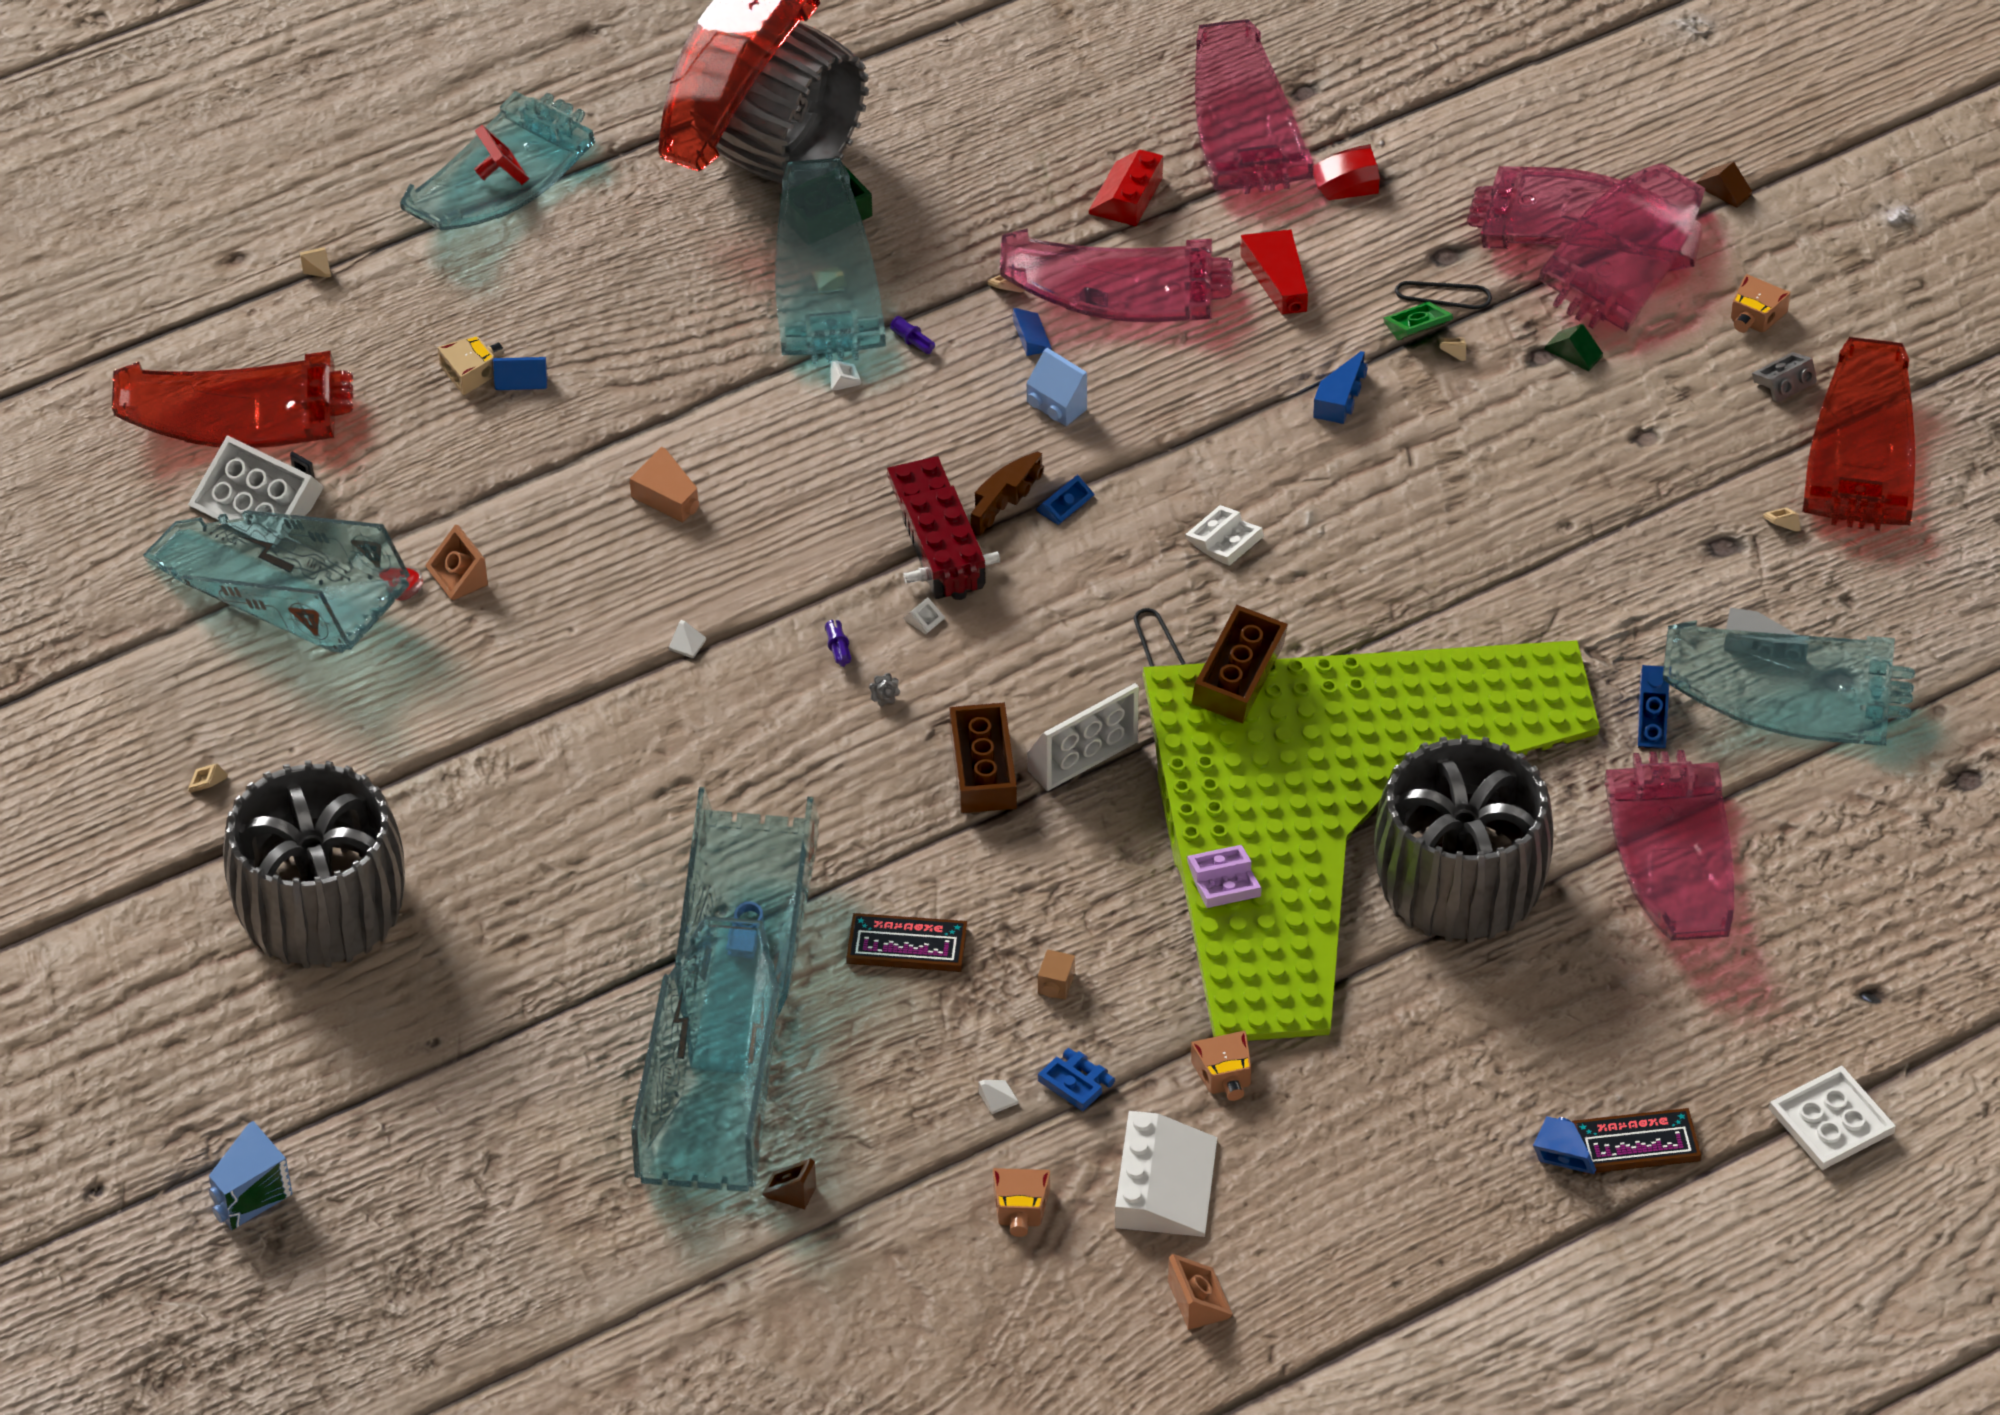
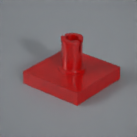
M484 125L475 130L490 154L489 157L474 168L482 180L485 181L499 167L504 169L521 185L529 180V177L508 146Z

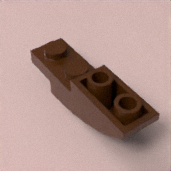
M1037 451L1009 463L989 477L975 492V509L971 512V528L974 534L981 536L987 527H991L995 516L1000 510L1006 508L1008 502L1017 505L1023 497L1029 494L1033 483L1036 480H1040L1044 473L1042 453Z

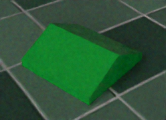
M1427 302L1389 315L1383 319L1386 326L1399 341L1444 325L1453 320V314L1431 302Z

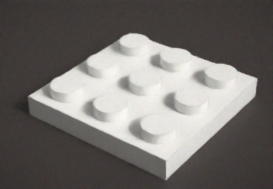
M1843 1066L1771 1101L1769 1105V1110L1821 1170L1895 1133L1896 1126Z

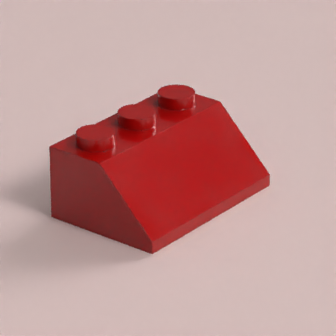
M1139 149L1116 161L1092 203L1089 214L1137 226L1163 178V155Z

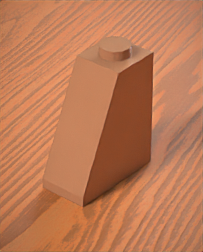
M660 447L630 478L632 498L682 523L690 515H693L699 507L697 487L663 447Z

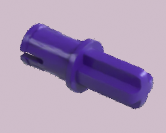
M897 316L892 320L890 329L900 335L906 344H913L926 354H930L935 348V343L921 333L920 327L911 325L901 316Z
M830 620L825 624V631L829 639L827 643L828 648L833 652L835 662L840 667H845L846 664L851 662V655L848 649L849 639L844 635L842 623L836 620V628L834 621Z

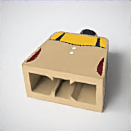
M477 336L437 347L440 367L462 395L471 392L494 378L493 358L505 356L503 347L499 342L486 347Z

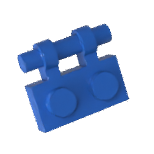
M1067 1048L1063 1053V1058L1067 1062L1059 1057H1055L1038 1073V1082L1081 1111H1084L1102 1094V1086L1099 1084L1102 1083L1110 1088L1115 1082V1078L1108 1074L1106 1068L1101 1065H1094L1087 1060L1088 1057L1080 1051L1075 1052L1070 1048ZM1079 1070L1084 1071V1072L1087 1073L1088 1075H1084V1074L1081 1073Z

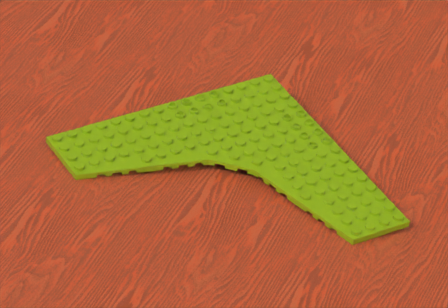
M1577 640L1276 659L1243 724L1191 704L1195 682L1205 663L1143 667L1142 675L1156 747L1157 777L1174 864L1179 870L1186 895L1213 1037L1241 1031L1246 1032L1247 1041L1330 1034L1346 841L1351 837L1352 832L1366 821L1380 803L1383 790L1395 765H1400L1404 755L1408 752L1414 753L1425 742L1430 745L1439 742L1440 737H1447V740L1460 739L1461 735H1468V739L1477 740L1487 737L1491 743L1500 746L1505 743L1509 745L1511 751L1518 755L1520 753L1527 755L1528 751L1538 748L1546 750L1559 742L1567 744L1598 735L1600 726ZM1242 845L1251 860V871L1261 886V897L1206 908L1191 874L1187 856Z

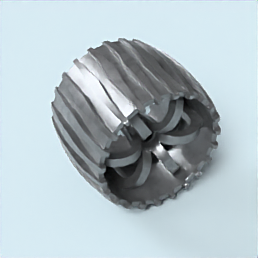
M759 11L746 13L744 19H735L733 22L734 26L731 29L725 28L723 30L724 37L720 43H713L712 47L715 49L710 59L705 58L703 61L706 64L703 75H697L696 81L700 84L698 91L692 93V99L696 103L695 107L691 109V115L695 118L692 125L697 131V136L710 148L735 165L763 178L787 185L799 186L823 175L825 172L834 170L832 166L836 160L842 161L844 158L842 151L847 144L852 145L853 140L850 137L855 127L860 128L861 123L858 122L860 112H865L867 107L863 104L864 96L869 94V89L865 86V82L869 80V77L864 72L866 69L864 63L852 51L835 39L798 21Z
M1461 735L1460 739L1447 740V737H1440L1439 742L1430 745L1425 742L1414 753L1408 752L1404 755L1400 765H1395L1383 790L1378 807L1374 835L1377 873L1386 901L1390 902L1392 911L1396 915H1401L1406 920V924L1411 928L1416 926L1424 930V934L1431 937L1432 934L1443 936L1445 941L1452 942V938L1467 939L1468 943L1474 942L1475 938L1486 936L1489 940L1495 938L1496 933L1504 930L1509 932L1518 921H1524L1532 907H1535L1541 895L1553 851V816L1546 782L1542 781L1538 768L1536 766L1532 767L1523 753L1518 755L1510 750L1509 745L1503 743L1500 746L1491 743L1487 737H1483L1482 740L1468 739V735ZM1486 827L1495 830V834L1500 837L1502 835L1508 837L1511 840L1512 846L1506 849L1503 847L1497 848L1496 852L1493 853ZM1418 831L1420 833L1425 832L1423 836L1418 839L1413 836V834ZM1443 836L1442 847L1437 846L1435 849V844Z
M311 760L305 761V765L290 767V764H285L282 770L272 774L270 771L263 773L262 779L255 784L250 782L246 786V791L243 795L236 797L233 810L228 813L223 846L225 879L235 913L255 946L259 945L269 957L274 955L281 958L285 964L290 965L291 962L302 964L303 968H310L311 964H325V967H332L331 963L342 960H346L347 963L353 961V956L362 952L367 954L372 951V946L379 940L384 941L390 927L395 926L399 911L401 910L405 886L404 852L393 813L378 786L372 784L369 777L365 774L359 775L355 773L353 768L347 765L345 768L334 766L333 762L326 761L324 765L312 764ZM333 848H341V852L346 853L348 850L357 852L359 857L363 858L360 862L358 860L354 861L352 867L342 873L340 870L335 871L334 876L331 877ZM293 856L303 882H301L300 878H294L293 881L281 880V877L275 875V872L284 861Z

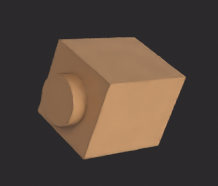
M1047 949L1038 973V994L1066 1000L1075 975V955Z

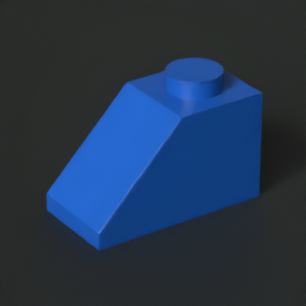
M1546 1116L1533 1144L1539 1161L1594 1174L1596 1171L1595 1165L1575 1124L1566 1118L1559 1117L1556 1119Z

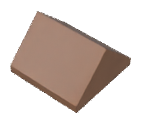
M455 524L425 565L452 600H456L488 585L485 558L461 527Z
M1175 1254L1169 1257L1168 1283L1188 1330L1227 1320L1233 1316L1212 1267Z

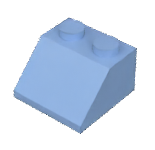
M1046 348L1026 383L1027 402L1033 408H1037L1047 414L1051 419L1060 422L1064 426H1068L1087 410V372L1049 348Z

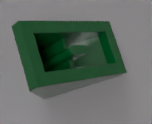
M1584 324L1559 331L1545 345L1546 351L1588 372L1603 357V352Z

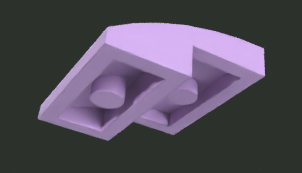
M1242 845L1187 856L1191 874L1206 908L1261 897V886L1251 871V860Z

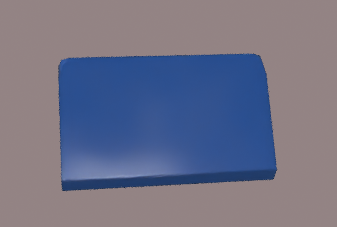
M1013 308V322L1026 356L1043 353L1046 348L1052 350L1038 313Z
M546 357L493 358L495 390L547 388Z
M1077 474L1036 510L1047 519L1059 525L1095 494Z

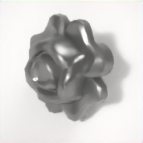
M886 673L883 676H875V683L869 685L871 700L877 701L879 706L894 703L895 696L900 694L898 688L899 680L892 678L890 673Z

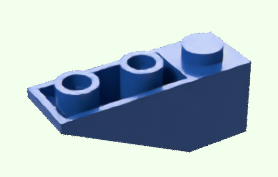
M1360 351L1320 382L1314 398L1313 418L1344 424L1347 414L1352 415L1355 399L1353 398L1354 396H1359L1361 390L1360 379H1365L1368 370V363H1364L1365 352Z
M1642 665L1639 687L1638 747L1666 749L1670 667Z

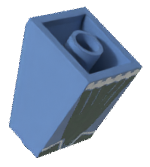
M254 1121L245 1127L209 1174L211 1188L208 1191L215 1205L212 1207V1211L220 1223L225 1222L231 1230L241 1226L293 1194L286 1158Z

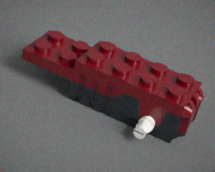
M935 456L887 467V476L902 510L903 522L922 565V568H918L916 571L903 573L905 584L926 581L929 583L935 599L952 596L955 600H962L966 598L967 592L983 589L986 583L985 566L1000 563L999 553L996 551L985 555L982 554L955 487L950 485L939 457Z

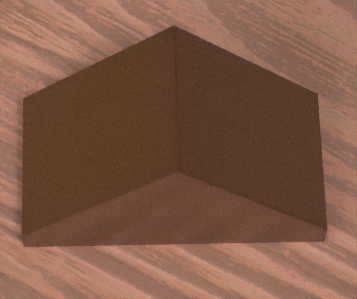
M1734 161L1710 169L1695 185L1736 208L1752 195L1751 188Z
M810 1158L773 1171L762 1195L768 1199L805 1210L816 1189L815 1161Z

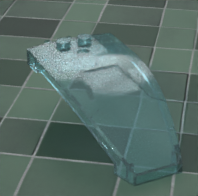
M514 91L500 106L501 112L486 128L509 147L529 177V180L521 185L501 167L493 172L485 181L482 180L474 168L489 157L490 154L477 135L449 163L421 186L415 189L414 185L409 184L400 202L401 209L439 230H451L478 225L496 218L499 219L520 209L556 183L595 143L593 130L580 124L585 118V112L581 109L573 112V105L568 102L566 103L562 99L554 102V96L550 93L544 94L538 100L534 97L528 98Z
M840 158L788 162L782 179L783 190L779 212L775 262L776 307L782 355H811L812 364H817L818 354L825 353L827 362L831 363L833 360L832 353L837 352L838 361L843 362L844 352L851 351L853 360H859V350L885 347L886 336L874 263L862 219L850 186L849 173Z
M1697 620L1668 626L1663 680L1697 702L1729 716V718L1763 730L1810 740L1886 746L1889 718L1906 719L1911 717L1912 713L1911 709L1907 707L1892 706L1890 703L1907 704L1912 702L1913 696L1911 692L1914 690L1913 684L1903 681H1892V678L1912 679L1915 676V671L1910 667L1893 666L1895 638L1867 636V640L1728 630L1698 627Z

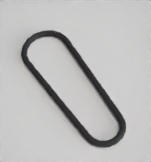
M1403 281L1396 285L1395 288L1396 295L1401 299L1468 309H1482L1487 307L1492 301L1491 292L1480 285ZM1403 285L1480 289L1487 293L1488 300L1482 305H1467L1404 296L1400 294L1399 288Z
M1150 608L1138 610L1134 615V622L1150 667H1153L1154 664L1138 622V616L1144 612L1155 614L1180 663L1185 665L1186 663L1160 614Z

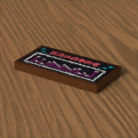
M853 913L846 962L847 964L962 972L967 921Z
M1689 1108L1572 1121L1590 1153L1596 1168L1595 1173L1701 1161V1152Z

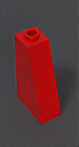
M1292 229L1241 235V258L1280 313L1283 315L1307 312L1308 291Z

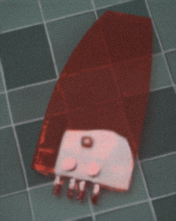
M713 0L691 31L674 67L661 121L658 149L660 157L663 160L698 172L719 157L720 154L716 149V145L747 92L799 21H807L821 4L820 1Z
M1849 337L1840 350L1838 363L1828 387L1812 439L1805 480L1803 513L1832 518L1831 525L1834 526L1837 525L1838 520H1847V527L1853 528L1854 521H1859L1858 529H1864L1866 523H1874L1875 531H1880L1881 524L1911 525L1915 484V433L1908 375L1909 357L1903 343Z
M331 351L305 354V360L216 371L142 370L140 362H136L113 371L112 411L114 416L143 429L183 440L187 443L221 447L227 435L252 448H267L334 438L335 416L352 412L353 404L350 401L353 399V385L350 382L353 380V374L347 370L335 371V363Z

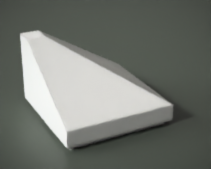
M836 360L831 361L832 390L836 391L854 387L862 383L854 364Z
M928 597L904 617L906 622L924 634H927L945 619V616Z
M681 620L674 633L669 650L694 658L705 643L706 637L686 621Z
M1005 1080L979 1081V1094L991 1114L1018 1104L1017 1098Z

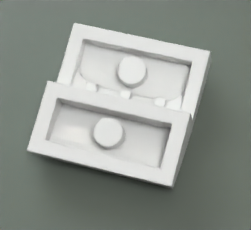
M1220 505L1186 533L1185 536L1199 550L1213 559L1230 566L1263 538L1264 533L1262 527L1242 521L1240 512Z

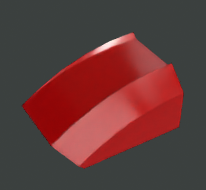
M1371 144L1341 151L1311 167L1317 188L1328 200L1379 194V170Z

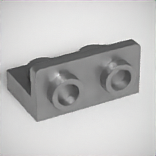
M1794 352L1752 373L1754 383L1771 389L1772 399L1775 402H1780L1817 382L1813 359Z

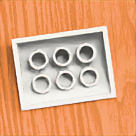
M227 435L188 505L229 526H233V528L249 536L251 535V537L257 540L278 545L281 542L279 538L283 539L295 527L292 518H295L299 523L298 518L303 519L312 509L324 486L311 475ZM285 517L290 518L293 527L289 526L288 522L285 523L284 527ZM249 519H252L251 525L248 524Z
M1134 683L1045 731L1027 752L1028 772L1046 791H1049L1137 743L1139 686Z
M1129 1111L1115 1205V1228L1205 1237L1217 1137L1161 1114Z

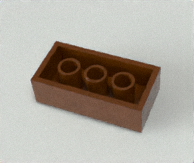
M1236 604L1195 682L1191 704L1243 724L1284 646L1288 624Z
M1005 702L949 707L950 734L961 813L1017 809V785Z

